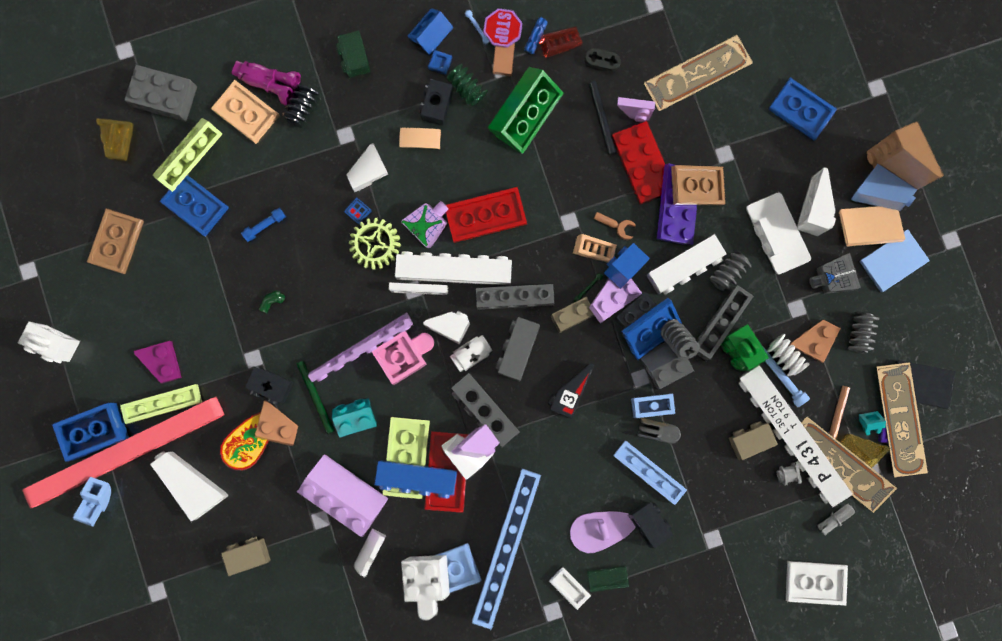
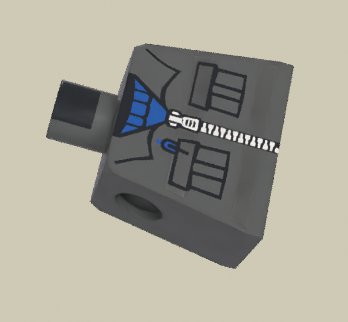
M850 253L818 267V276L810 278L811 287L814 289L822 286L824 294L848 292L861 288Z

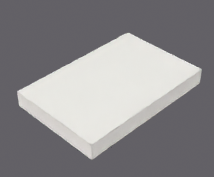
M787 561L786 601L846 605L848 566L842 564Z

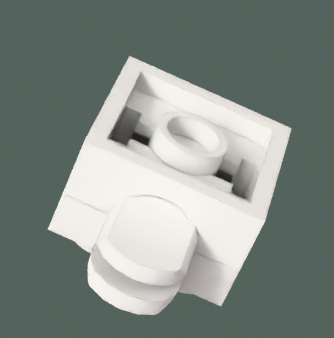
M28 322L18 343L25 346L24 350L30 353L41 354V358L44 360L61 363L62 361L70 362L80 341L47 325Z
M447 556L408 557L401 561L405 602L417 601L419 617L429 620L438 612L437 601L444 600L450 595Z

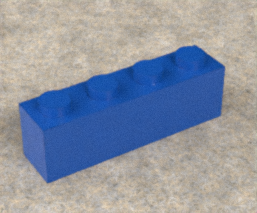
M380 460L378 461L375 485L380 486L379 489L391 490V487L399 488V492L411 493V490L419 491L418 494L430 496L431 492L438 493V497L450 498V495L455 493L458 470Z

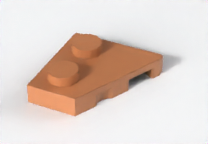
M821 320L796 340L792 341L789 346L794 345L796 350L823 363L841 328Z
M264 400L255 438L293 446L298 426L272 404Z

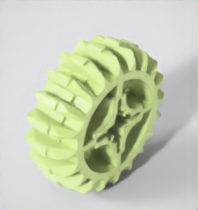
M374 218V223H371L370 219H367V225L360 222L361 229L354 227L357 234H350L355 240L349 241L350 245H354L349 250L350 252H356L352 257L354 259L359 258L357 261L359 265L364 262V267L368 268L371 263V268L375 270L376 264H378L380 269H383V262L389 266V258L395 261V257L392 254H399V251L394 248L401 247V244L395 242L400 237L395 235L397 233L396 229L390 230L392 228L391 223L385 226L386 221L382 219L380 224H378V219ZM377 230L370 237L364 236L368 231ZM383 231L390 238V246L381 241ZM377 240V242L380 245H375L374 248H372L373 246L369 242H375ZM360 242L368 246L367 257L360 250ZM378 251H387L383 256L373 258Z

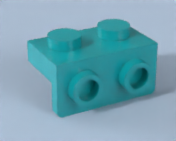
M369 398L358 399L347 405L341 404L332 409V419L339 437L377 426Z

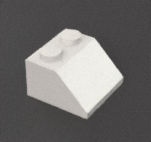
M458 311L456 314L450 312L425 320L423 323L426 328L459 345L470 326L468 316Z

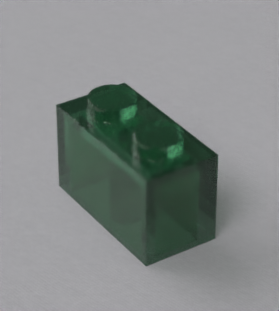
M360 31L337 36L339 41L336 44L339 55L342 54L344 60L340 61L343 72H347L349 78L370 73L371 70Z

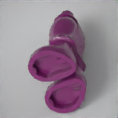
M236 61L232 69V75L237 76L239 80L244 81L246 84L278 95L283 105L290 104L289 98H293V90L291 88L295 89L301 79V75L298 72H279L277 69H268L262 65L248 63L247 61H244V63ZM277 81H280V82L286 84L287 86L279 85V84H276V83H277Z

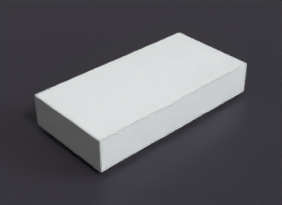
M564 567L549 580L577 610L591 596Z

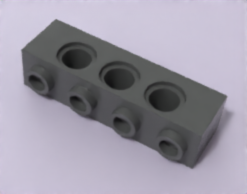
M553 284L476 288L477 310L553 306Z
M738 285L731 289L696 340L700 344L699 352L696 355L705 361L712 358L754 297Z
M469 373L452 387L454 391L452 393L453 397L458 402L461 400L466 405L465 411L471 417L473 415L476 416L479 420L477 422L479 427L487 425L499 441L501 447L520 432ZM469 391L476 392V401L468 402L466 394ZM481 406H487L490 409L487 417L479 415L478 411ZM495 420H499L502 423V429L498 432L493 431L491 428V424Z

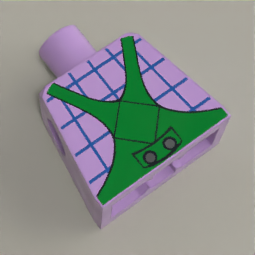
M442 201L434 208L425 203L401 222L425 247L431 248L447 225V222L441 216L449 208Z

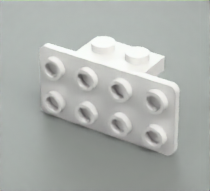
M781 193L773 194L747 206L746 210L754 225L755 233L760 238L762 248L768 255L776 274H782L811 260V256Z

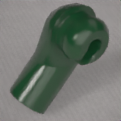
M280 291L266 294L258 310L267 314L272 303H282L284 301V294L280 293Z

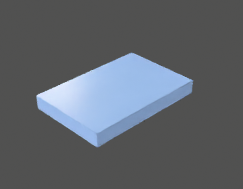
M909 230L904 231L905 240L903 242L886 243L859 261L880 292H884L930 261Z

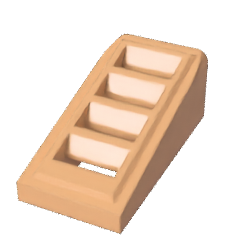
M581 234L577 236L573 254L608 263L614 257L617 245ZM591 243H592V244H593L592 251L589 252L590 245H591ZM598 245H600V246H601L600 252H599V254H596V253H597V249H598ZM607 247V248H608V252H607V256L605 257V256H604V252H605V248Z

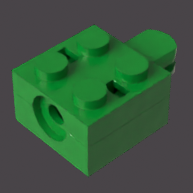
M748 324L729 333L720 345L722 350L732 358L731 364L736 370L739 369L740 372L751 370L769 358Z

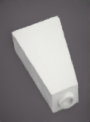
M163 451L155 456V461L151 463L153 469L191 521L197 520L228 497L225 491L174 452L165 453Z

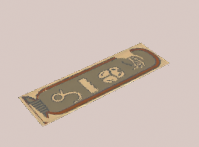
M910 363L878 366V379L894 477L928 473Z

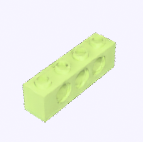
M201 118L155 171L153 176L173 192L219 139L222 133L207 120Z

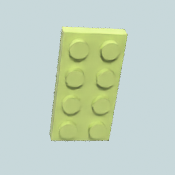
M391 417L386 461L425 466L430 421ZM391 487V490H383V495L422 499V495L418 494L419 491L411 490V493L399 492V488Z

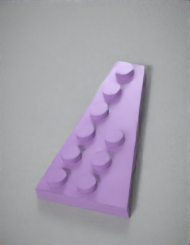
M406 312L308 374V377L312 382L315 380L319 382L328 376L327 373L332 370L335 372L341 369L346 362L357 359L364 352L368 354L374 351L381 342L386 343L394 338L393 335L406 331L413 325L408 313Z

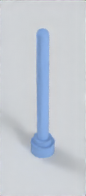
M764 348L769 356L765 362L793 395V403L797 407L802 406L810 397L805 392L803 393L796 388Z

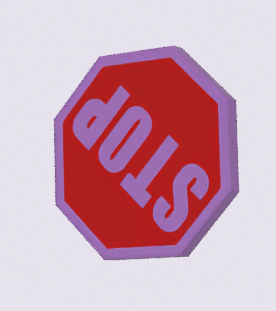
M497 9L485 18L483 33L493 46L508 48L520 39L522 22L514 11Z

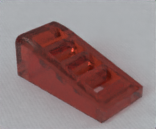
M576 27L544 34L539 41L545 57L553 56L582 45ZM569 34H571L573 42H571Z

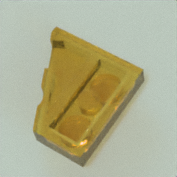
M97 119V125L100 126L102 132L100 137L104 144L105 156L109 159L127 161L134 124L126 121Z
M847 434L840 441L843 446L871 468L890 450L888 446L880 445L852 434Z

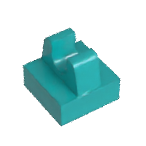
M878 411L859 414V422L862 424L866 435H870V430H875L879 434L882 428H886V420Z

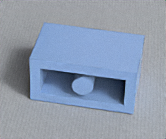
M673 394L631 399L633 418L675 414Z

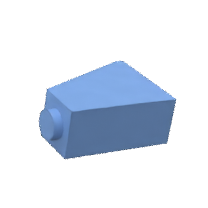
M877 164L854 194L852 200L901 211L905 205L909 207L916 197L913 195L917 189Z

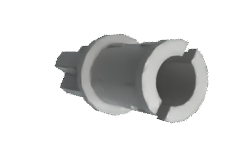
M846 504L834 514L830 513L831 516L818 524L817 527L820 531L822 530L824 535H827L838 525L842 526L841 523L855 514L852 506Z

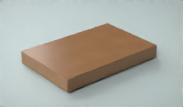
M681 165L671 167L674 205L725 204L723 167Z
M106 209L87 262L125 274L144 221Z

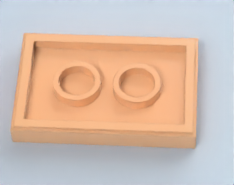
M236 80L231 83L211 108L255 144L279 117L276 111Z
M877 206L841 209L839 212L846 246L894 243L905 240L898 210Z

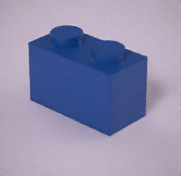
M634 243L629 248L624 246L618 252L620 257L617 259L614 256L607 263L609 268L604 272L620 289L650 259Z

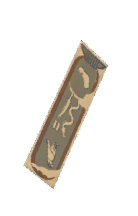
M736 35L652 78L644 84L660 111L753 62Z
M806 417L801 422L852 492V496L873 513L897 489L810 418Z

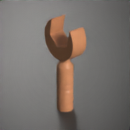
M598 212L596 213L594 219L612 228H617V234L621 239L630 240L633 238L625 234L624 228L627 225L635 227L634 222L624 220L618 224L617 221Z

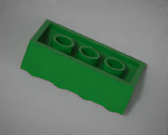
M528 67L488 129L498 139L523 154L563 95L562 90L543 70Z

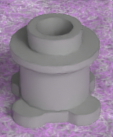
M793 462L789 467H779V471H777L779 482H783L784 485L797 481L798 484L802 483L798 464L795 465Z

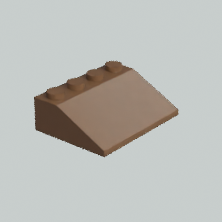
M918 122L896 130L867 151V159L874 168L877 164L881 165L917 190L943 176Z

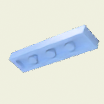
M624 441L613 455L674 505H676L687 490L627 441Z

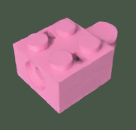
M404 331L376 348L372 353L390 382L395 385L427 365L421 355L433 348L434 340L428 333H421L411 340L408 333Z

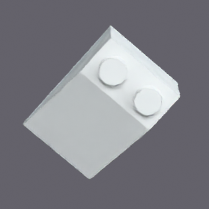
M827 168L821 169L812 176L797 224L798 230L815 236H819L832 229L836 220L834 218L835 206Z

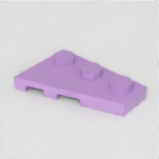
M608 278L606 284L599 291L589 308L601 323L639 297L642 292L632 279L620 289Z

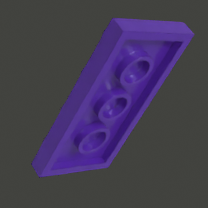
M668 163L664 165L657 239L690 246L693 245L697 205H674L671 167L675 165Z

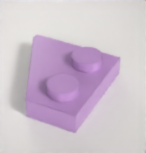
M618 97L617 106L630 118L635 119V121L645 122L650 119L655 109V102Z

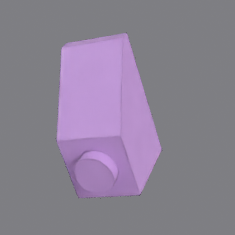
M485 424L471 432L451 452L454 455L473 458L489 457L496 451L494 448L499 444V441Z

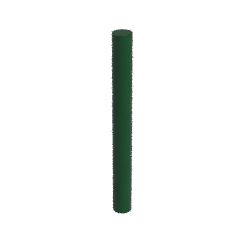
M304 361L297 363V367L327 434H329L334 429L317 390L308 377L309 372Z

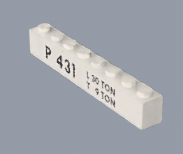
M760 365L739 376L741 388L744 392H750L753 396L750 400L756 408L761 407L764 412L761 414L764 420L774 425L775 429L773 432L779 440L783 438L787 443L784 447L791 456L794 454L797 457L798 461L796 464H798L801 471L806 470L810 475L807 479L814 488L818 486L821 491L819 495L824 503L827 504L829 502L834 507L853 495Z

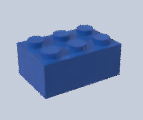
M106 403L52 424L65 461L83 458L129 438L117 403Z

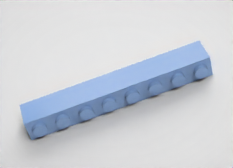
M521 468L473 616L472 623L489 629L492 628L541 477L538 473Z

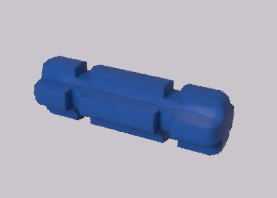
M538 18L536 26H534L529 37V42L525 46L526 52L530 54L535 52L536 45H538L546 28L547 20Z

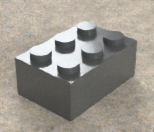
M136 65L125 101L133 108L186 122L197 86L190 79Z
M520 317L517 318V321H512L509 333L512 334L510 340H505L502 349L505 355L503 358L499 357L496 365L499 375L520 382L540 327L539 324Z

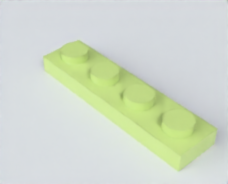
M198 384L120 406L124 423L129 424L201 404L202 399Z

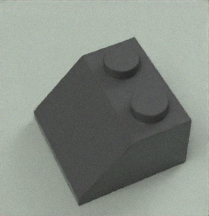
M666 342L656 346L640 358L656 390L694 371L689 360L678 358Z

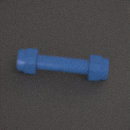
M280 207L273 210L271 216L254 227H248L241 232L247 242L256 238L255 235L275 221L278 223L282 221L286 216Z

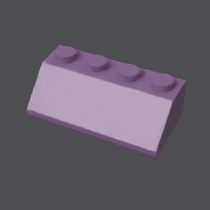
M323 455L297 491L361 537L369 529L388 500L383 494L326 455Z

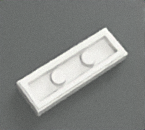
M389 283V290L392 293L448 294L447 285Z

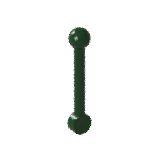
M598 273L596 278L573 301H579L598 281L603 279V275Z

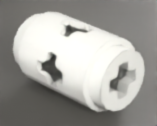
M481 335L480 337L476 336L453 351L454 354L450 357L461 372L468 370L488 357L492 349L483 335Z

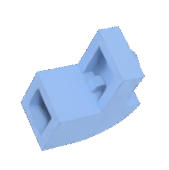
M90 477L80 493L83 501L73 518L78 522L93 527L100 513L107 508L111 496V487L109 483Z

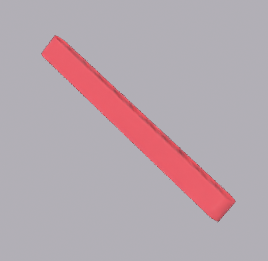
M217 397L211 398L23 489V494L29 507L34 508L87 483L90 477L97 478L217 420L225 414Z

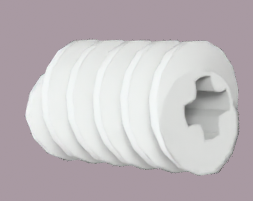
M782 334L770 343L767 352H775L772 358H780L777 364H785L782 370L789 369L790 371L787 374L789 377L803 371L809 366V363L803 364L805 358H798L800 352H793L795 346H788L790 340H783L785 334Z

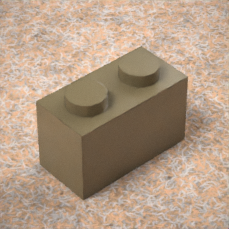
M587 297L551 315L559 333L594 316L589 308L590 303Z
M758 421L751 424V428L746 431L739 429L733 432L734 436L729 437V440L739 460H744L778 445L769 423Z
M257 537L245 540L246 544L239 546L238 543L227 547V551L221 553L228 576L271 561L264 538L258 540Z

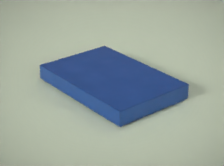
M792 78L787 81L768 108V110L814 141L837 110Z
M188 175L173 192L169 189L160 200L162 204L205 237L229 209L227 205Z
M669 298L621 331L633 356L637 360L664 341L661 336V328L665 323L674 319L681 323L672 300Z

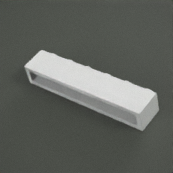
M404 251L401 254H396L395 278L397 280L510 285L512 260H508V257L504 256L489 259V256L485 255L470 258V255L465 254L451 257V254L446 253L432 256V253L422 252L420 255H413V252Z

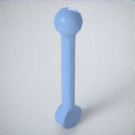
M467 10L465 16L471 20L483 38V43L488 44L490 41L472 17V12Z

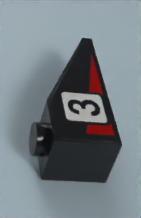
M590 363L557 391L556 395H551L548 403L551 406V411L570 419L573 418L594 364Z

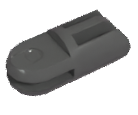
M645 418L640 420V422L648 425H639V430L644 432H638V437L665 443H676L681 437V432L675 425Z

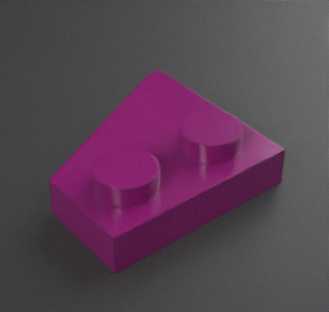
M172 341L134 351V354L160 383L182 378Z

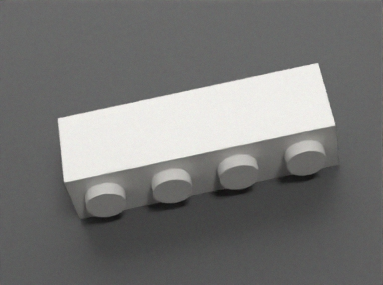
M714 234L649 272L646 276L658 295L662 292L666 295L674 290L673 286L677 283L683 285L691 280L689 276L694 273L698 276L707 271L706 266L711 263L715 266L722 262V257L726 255V252Z

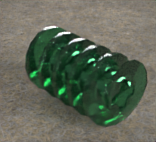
M460 64L448 74L447 80L452 82L454 88L457 87V92L462 93L461 97L466 99L468 105L474 106L485 97L488 91L484 90L481 92L480 90L483 85L476 86L478 79L471 80L474 74L470 73L467 75L466 73L469 68L465 67L462 69L463 64Z

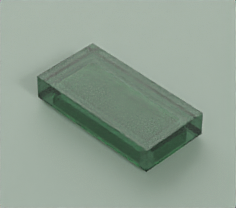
M626 566L587 571L590 592L629 587Z

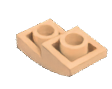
M400 128L399 147L440 149L441 130Z

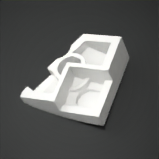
M371 144L346 175L353 190L357 192L371 185V182L388 175L374 144Z
M456 434L441 447L467 480L492 455L489 457L473 458L452 454L451 451L465 439Z
M373 528L354 563L356 571L364 577L386 536Z

